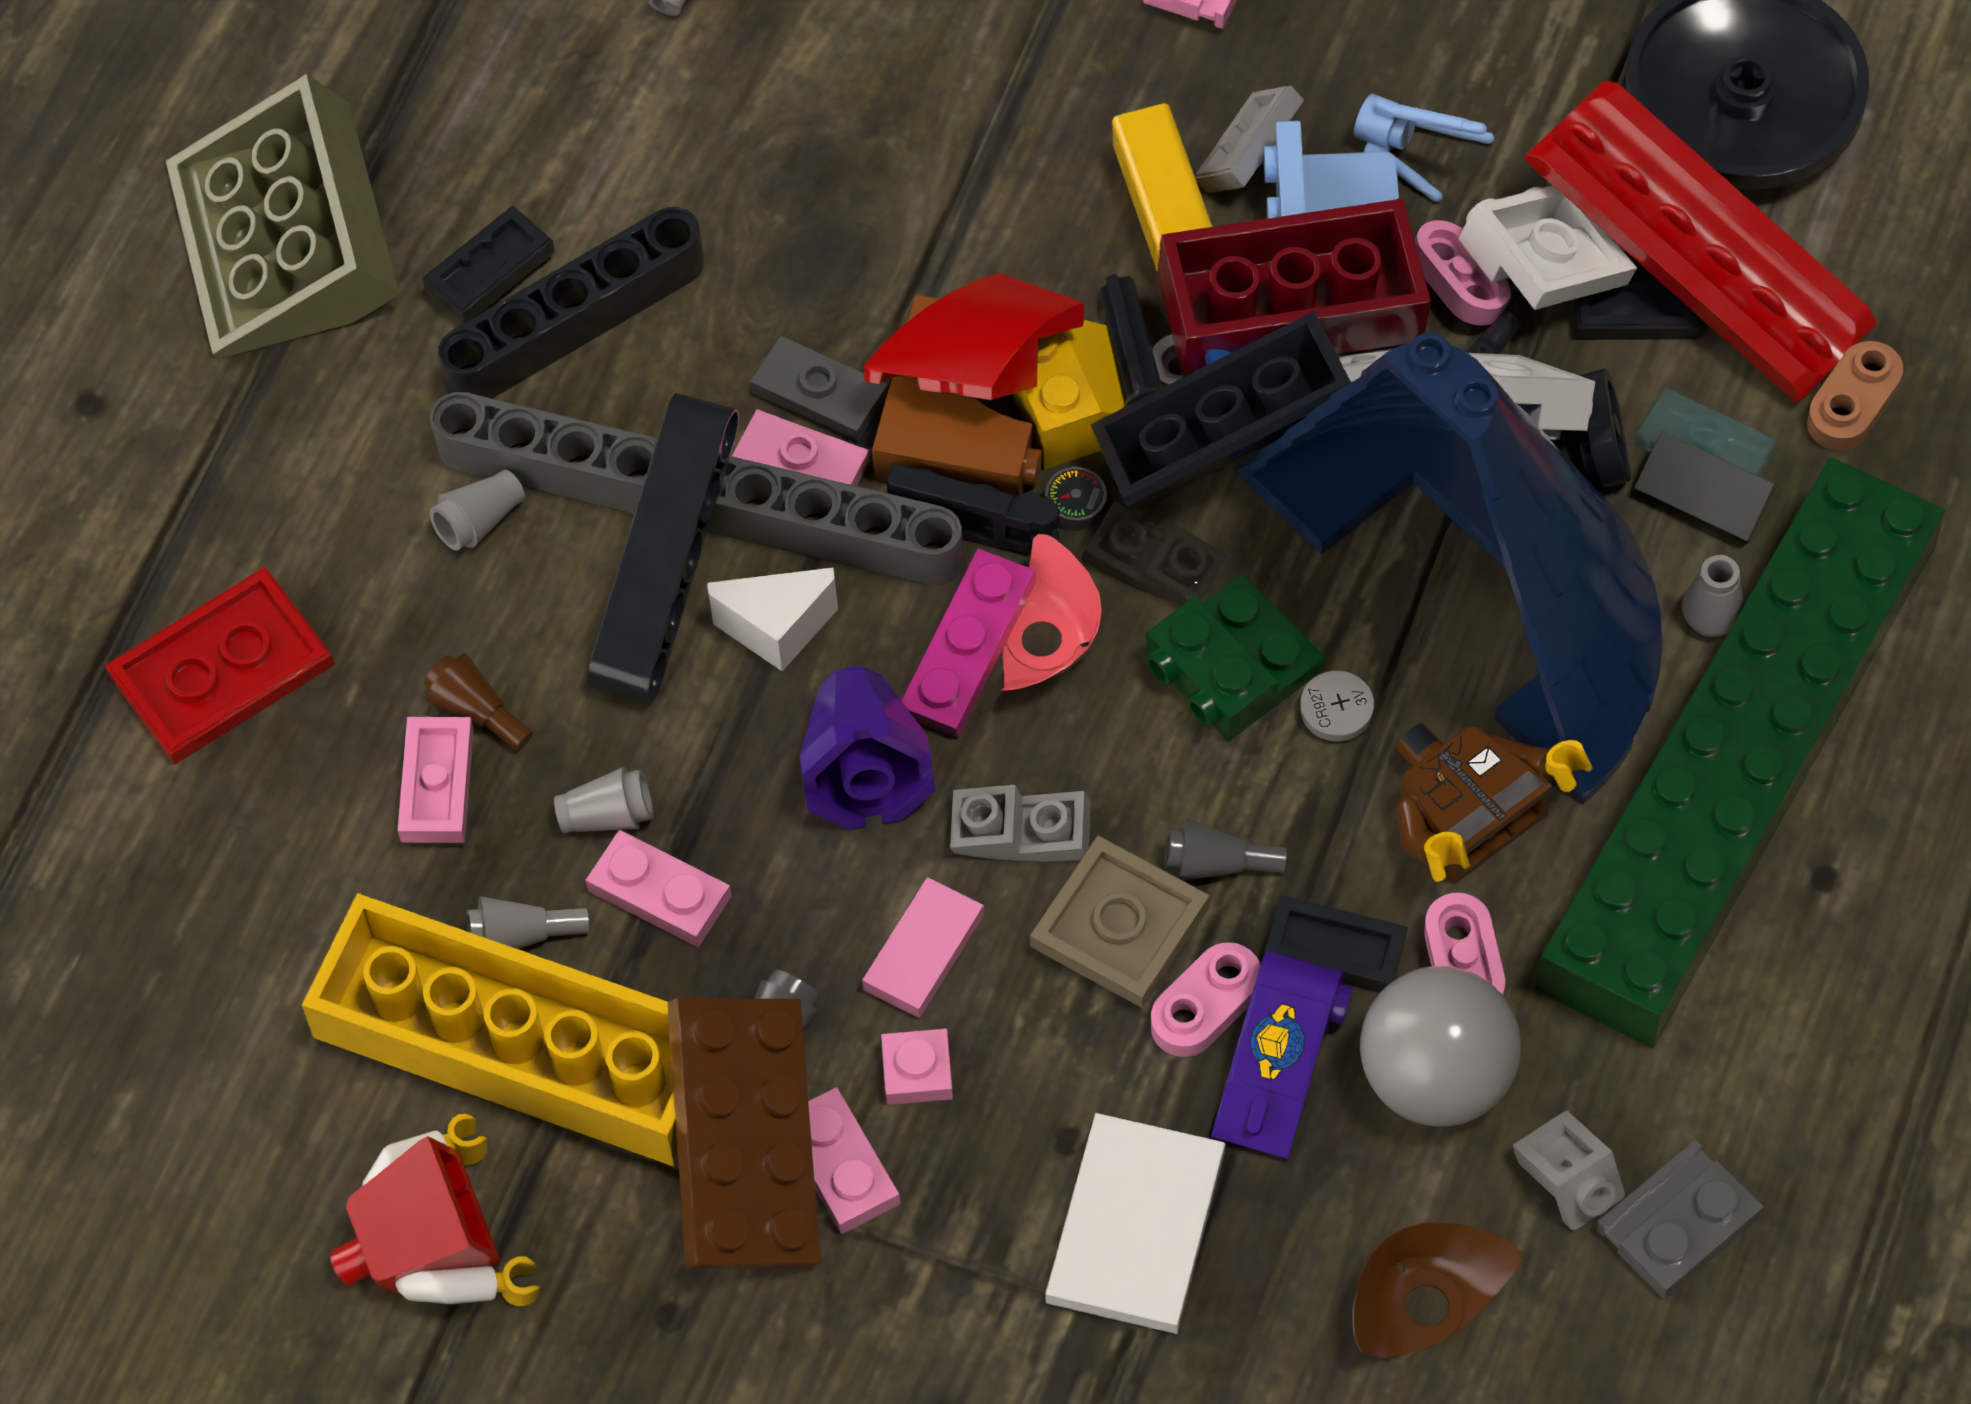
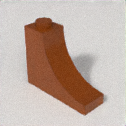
M915 295L909 320L939 299ZM903 375L894 377L891 380L872 448L875 482L887 484L893 464H898L913 469H929L940 476L974 485H989L1000 492L1013 495V498L1024 494L1026 485L1036 487L1043 455L1042 450L1033 448V426L1031 423L1004 416L988 408L974 397L962 396L957 393L920 390L917 377Z

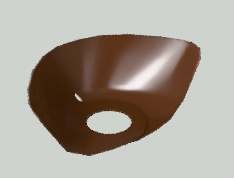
M1424 1222L1405 1227L1385 1238L1369 1255L1358 1279L1353 1306V1333L1359 1350L1364 1355L1386 1359L1406 1356L1425 1350L1452 1337L1470 1324L1500 1292L1522 1262L1521 1251L1515 1244L1503 1237L1486 1230L1458 1223ZM1398 1262L1404 1266V1271L1400 1270ZM1432 1286L1441 1290L1446 1295L1449 1302V1311L1445 1319L1433 1326H1423L1414 1322L1409 1317L1406 1310V1300L1409 1294L1416 1288Z

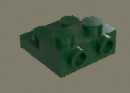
M1243 573L1203 603L1194 596L1146 632L1145 661L1152 674L1166 686L1172 683L1186 697L1187 706L1195 719L1205 728L1210 729L1214 726L1228 742L1325 670L1326 657Z

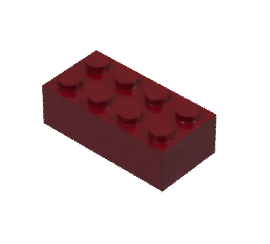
M1403 198L1161 234L1157 275L1182 378L1195 372L1196 369L1207 366L1205 355L1209 349L1226 350L1232 353L1315 311L1336 354L1411 343L1414 338L1426 331L1431 300Z

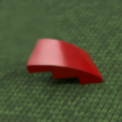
M996 273L973 281L935 301L902 325L879 347L864 365V381L880 384L884 380L901 375L917 377L920 390L957 393L962 396L989 400L1037 387L1038 339L1084 326V302L1002 273Z

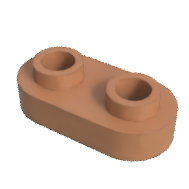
M1864 341L1853 345L1845 352L1812 399L1807 427L1811 437L1819 445L1834 451H1846L1859 446L1866 439L1900 388L1903 362L1893 348L1877 341ZM1863 365H1875L1881 368V370L1870 371ZM1841 407L1851 414L1841 416L1834 413L1832 409Z

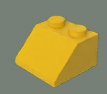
M1084 320V326L1038 339L1037 387L1011 394L1022 421L1031 423L1033 426V446L1035 449H1040L1043 452L1042 466L1044 470L1102 451L1091 428V424L1122 409L1127 396L1108 325Z

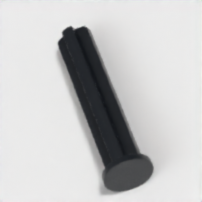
M1115 273L1106 278L1107 284L1101 288L1100 292L1127 396L1124 408L1161 389L1162 385L1135 280L1130 276L1120 278Z

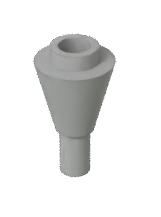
M479 896L478 909L467 910V932L516 949H521L545 941L547 937L588 934L587 908L545 911L543 907Z

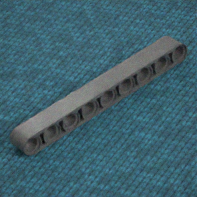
M454 392L443 396L436 401L430 413V422L440 460L453 470L488 478L503 469H507L516 476L522 487L635 514L647 473L639 477H628L627 475L636 471L648 472L658 439L465 392ZM471 429L470 431L464 434H452L457 430ZM529 443L526 447L523 448H510L515 444ZM730 456L708 532L926 585L939 586L950 583L958 577L964 563L962 526L959 518L949 509ZM573 458H588L583 462L569 463V461ZM755 499L766 501L757 506L745 505L748 501ZM815 513L826 515L819 520L804 519L806 516ZM872 528H882L886 530L883 533L877 535H868L866 533H863L866 530ZM932 542L946 544L943 548L936 550L924 547Z

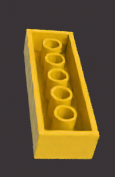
M357 893L302 1003L313 1038L675 1167L678 1160L667 1005L669 1002Z

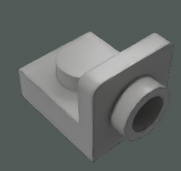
M1567 1110L1513 1144L1518 1163L1556 1198L1562 1220L1571 1230H1576L1596 1216L1603 1214L1625 1196L1613 1152Z

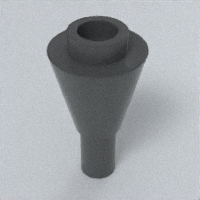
M1182 818L1179 830H1168L1164 851L1165 868L1175 869V877L1182 881L1239 873L1243 869L1284 873L1287 858L1286 847L1247 844L1243 839L1186 818Z

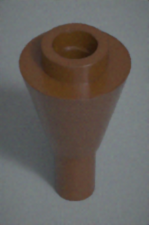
M463 653L455 659L449 655L443 657L427 675L424 682L429 688L426 695L427 703L457 717H471L472 724L483 729H490L517 752L532 737L533 732L503 708V702L467 653Z

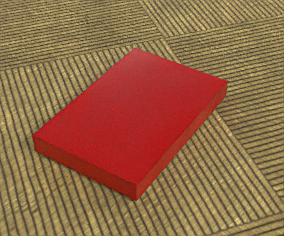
M263 567L107 663L105 667L109 677L175 765L333 667L335 663L330 651L267 568Z

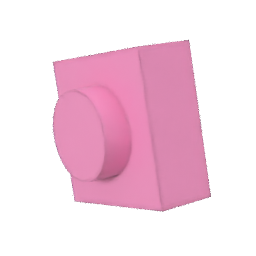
M947 1029L881 1034L887 1105L953 1100Z

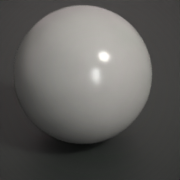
M1431 966L1420 968L1398 977L1379 993L1365 1016L1360 1037V1054L1367 1080L1379 1099L1386 1106L1403 1118L1415 1123L1447 1127L1477 1119L1495 1107L1505 1096L1516 1077L1520 1064L1521 1037L1517 1019L1509 1003L1487 980L1461 968Z

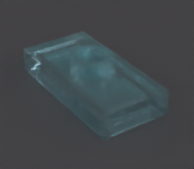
M1665 387L1637 432L1635 445L1652 452L1660 432L1665 431L1760 476L1775 452L1777 440Z

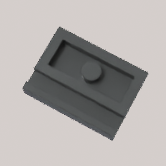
M1695 1139L1598 1221L1596 1232L1602 1238L1606 1236L1618 1248L1617 1253L1665 1300L1760 1219L1764 1206L1717 1160L1713 1162L1702 1151V1145Z

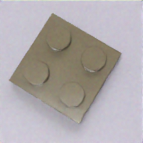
M1098 835L1031 933L1030 947L1143 1008L1208 910L1210 895Z

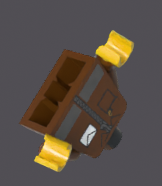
M1424 723L1415 725L1400 738L1396 746V750L1412 766L1402 777L1400 802L1396 807L1402 850L1407 855L1429 867L1434 881L1440 882L1446 879L1447 875L1454 884L1458 883L1548 816L1552 785L1549 782L1556 781L1562 791L1570 792L1577 785L1572 772L1575 770H1586L1589 772L1593 769L1582 744L1575 740H1567L1556 744L1551 749L1543 748L1498 735L1488 736L1479 728L1472 726L1466 727L1443 744Z

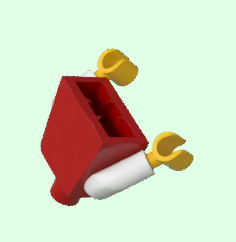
M458 1114L448 1124L447 1134L442 1135L437 1130L389 1144L381 1151L365 1177L363 1186L349 1197L346 1205L357 1237L337 1247L330 1253L332 1266L343 1283L352 1286L371 1275L377 1285L398 1293L409 1301L458 1304L490 1301L495 1298L496 1293L502 1292L503 1297L510 1304L527 1306L538 1298L540 1287L531 1285L526 1288H520L511 1282V1279L517 1275L526 1276L535 1273L536 1265L528 1257L518 1256L511 1259L505 1265L503 1272H495L493 1267H491L501 1260L465 1168V1165L477 1164L484 1159L487 1153V1137L479 1136L471 1141L461 1140V1138L469 1137L476 1133V1119L468 1114Z

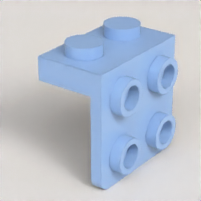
M1300 121L1276 122L1275 146H1264L1265 183H1276L1277 196L1267 197V218L1399 199L1396 159L1392 154L1387 152L1302 155Z

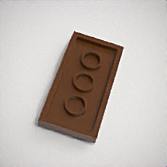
M676 998L670 1001L667 1005L686 1270L810 1268L820 1264L801 999Z

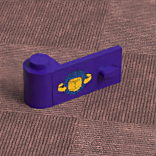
M1270 950L1266 951L1253 988L1212 1131V1138L1289 1160L1324 1034H1328L1332 1023L1344 1025L1349 1011L1353 987L1343 984L1344 971Z

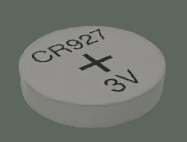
M1329 671L1319 674L1308 682L1301 695L1300 713L1304 724L1313 734L1325 740L1346 741L1353 739L1367 729L1373 717L1374 698L1369 686L1361 678L1349 672Z

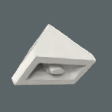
M833 568L707 583L713 625L781 671L790 664L838 610Z

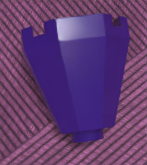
M864 666L848 667L833 672L819 686L799 756L807 810L848 830L866 827L865 817L882 815L883 824L902 821L935 791L928 736L883 675Z

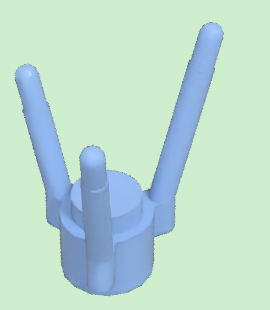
M1373 93L1364 101L1354 127L1355 138L1367 142L1364 153H1390L1394 147L1403 150L1409 143L1415 127L1484 144H1491L1495 139L1492 133L1486 132L1487 127L1483 123L1401 105ZM1395 157L1397 175L1433 202L1441 201L1442 193Z

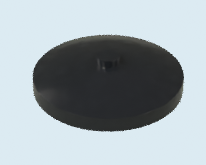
M1665 0L1645 18L1632 40L1626 64L1624 89L1736 189H1767L1785 186L1808 178L1826 168L1847 149L1856 136L1864 116L1869 91V70L1863 48L1856 34L1848 23L1822 0Z

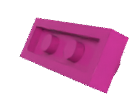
M979 548L977 549L901 700L918 724L953 738H959L1036 583L1034 569Z

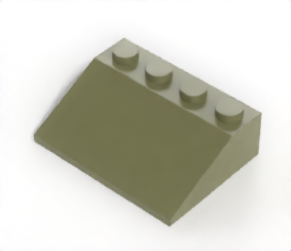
M305 74L166 160L212 355L217 358L229 357L352 324L400 295L350 104L309 75Z

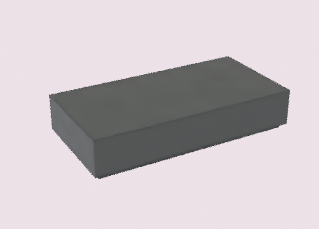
M1661 431L1635 488L1743 540L1751 541L1778 484L1670 433Z

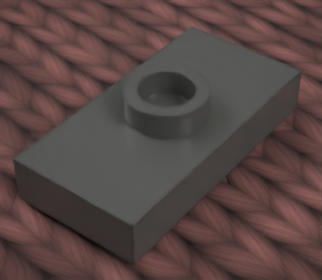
M783 336L779 337L750 381L751 393L857 442L888 395L886 383L875 384L864 381V373Z

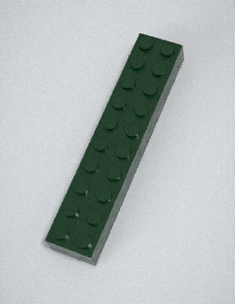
M1829 458L1542 953L1536 991L1654 1049L1935 550L1946 509L1835 458Z

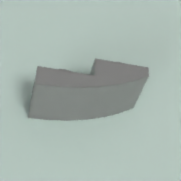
M1016 785L953 790L950 848L955 854L997 860L1038 862L1081 860L1089 849L1091 802L1085 791L1022 796Z

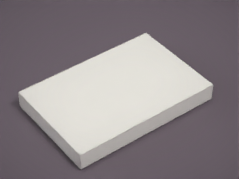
M1095 1113L1045 1294L1046 1303L1177 1334L1223 1161L1225 1142Z

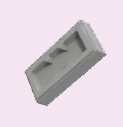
M1292 86L1253 92L1197 171L1196 182L1206 193L1245 187L1256 169L1264 164V146H1275L1276 122L1290 121L1303 103V98Z

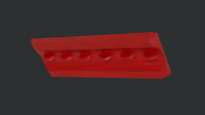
M1604 80L1524 157L1528 164L1797 405L1835 368L1845 352L1853 345L1859 343L1877 324L1871 309L1618 83Z

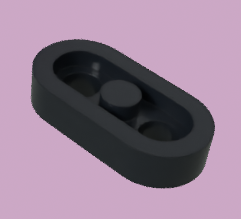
M1606 368L1580 375L1581 377L1595 381L1592 399L1593 408L1587 428L1589 440L1580 443L1582 460L1587 475L1590 479L1599 477L1605 488L1631 481V468L1620 404L1612 378Z

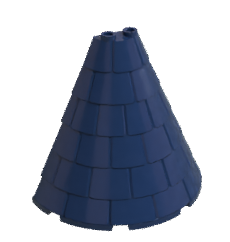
M1420 334L1411 343L1398 346L1386 352L1364 369L1361 377L1330 395L1331 399L1305 415L1306 418L1287 429L1284 435L1237 467V475L1321 555L1414 483L1507 571L1522 616L1521 621L1539 673L1496 707L1495 721L1516 741L1532 746L1551 749L1556 744L1567 740H1575L1581 743L1593 769L1589 772L1586 770L1573 771L1572 774L1577 785L1570 792L1581 803L1585 804L1609 781L1625 761L1632 749L1633 738L1644 719L1646 711L1650 712L1660 673L1663 642L1661 611L1655 583L1632 532L1614 507L1555 446L1550 438L1531 420L1528 414L1512 400L1483 365L1466 351L1453 345L1450 346L1449 342L1439 334Z

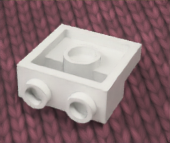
M1553 185L1545 188L1533 187L1524 193L1497 200L1489 198L1481 201L1468 213L1466 217L1467 223L1458 238L1491 282L1510 278L1534 310L1628 285L1637 269L1619 244Z
M1469 353L1483 365L1512 400L1528 414L1531 420L1550 439H1560L1561 430L1587 431L1593 408L1592 399L1595 381L1521 355Z

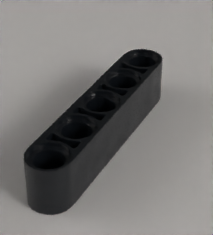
M667 207L656 211L450 331L442 338L438 346V359L447 393L465 392L493 399L691 283L701 274L704 268L700 226L696 217L690 211L680 207ZM672 245H682L677 248H667ZM623 274H631V276L626 278H616ZM571 304H580V306L575 308H564ZM520 334H529L528 336H526V337H524V338H518V339H514V338H513L514 336H517V335H520ZM469 364H477V366L470 369H460Z
M675 393L671 398L592 653L588 670V685L590 688L649 704L655 700L665 675L734 446L739 424L738 409Z

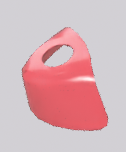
M1038 534L1033 539L1029 568L1035 570L1036 583L1003 649L1004 688L1002 690L1025 688L1067 672L1086 657L1098 632L1102 612L1100 595L1089 572L1071 551L1046 534ZM1039 622L1054 625L1062 636L1059 649L1051 655L1041 657L1027 652L1022 645V635L1030 625ZM1085 642H1089V643H1090L1088 646H1085V647H1082V646H1081V644H1083V643H1085Z

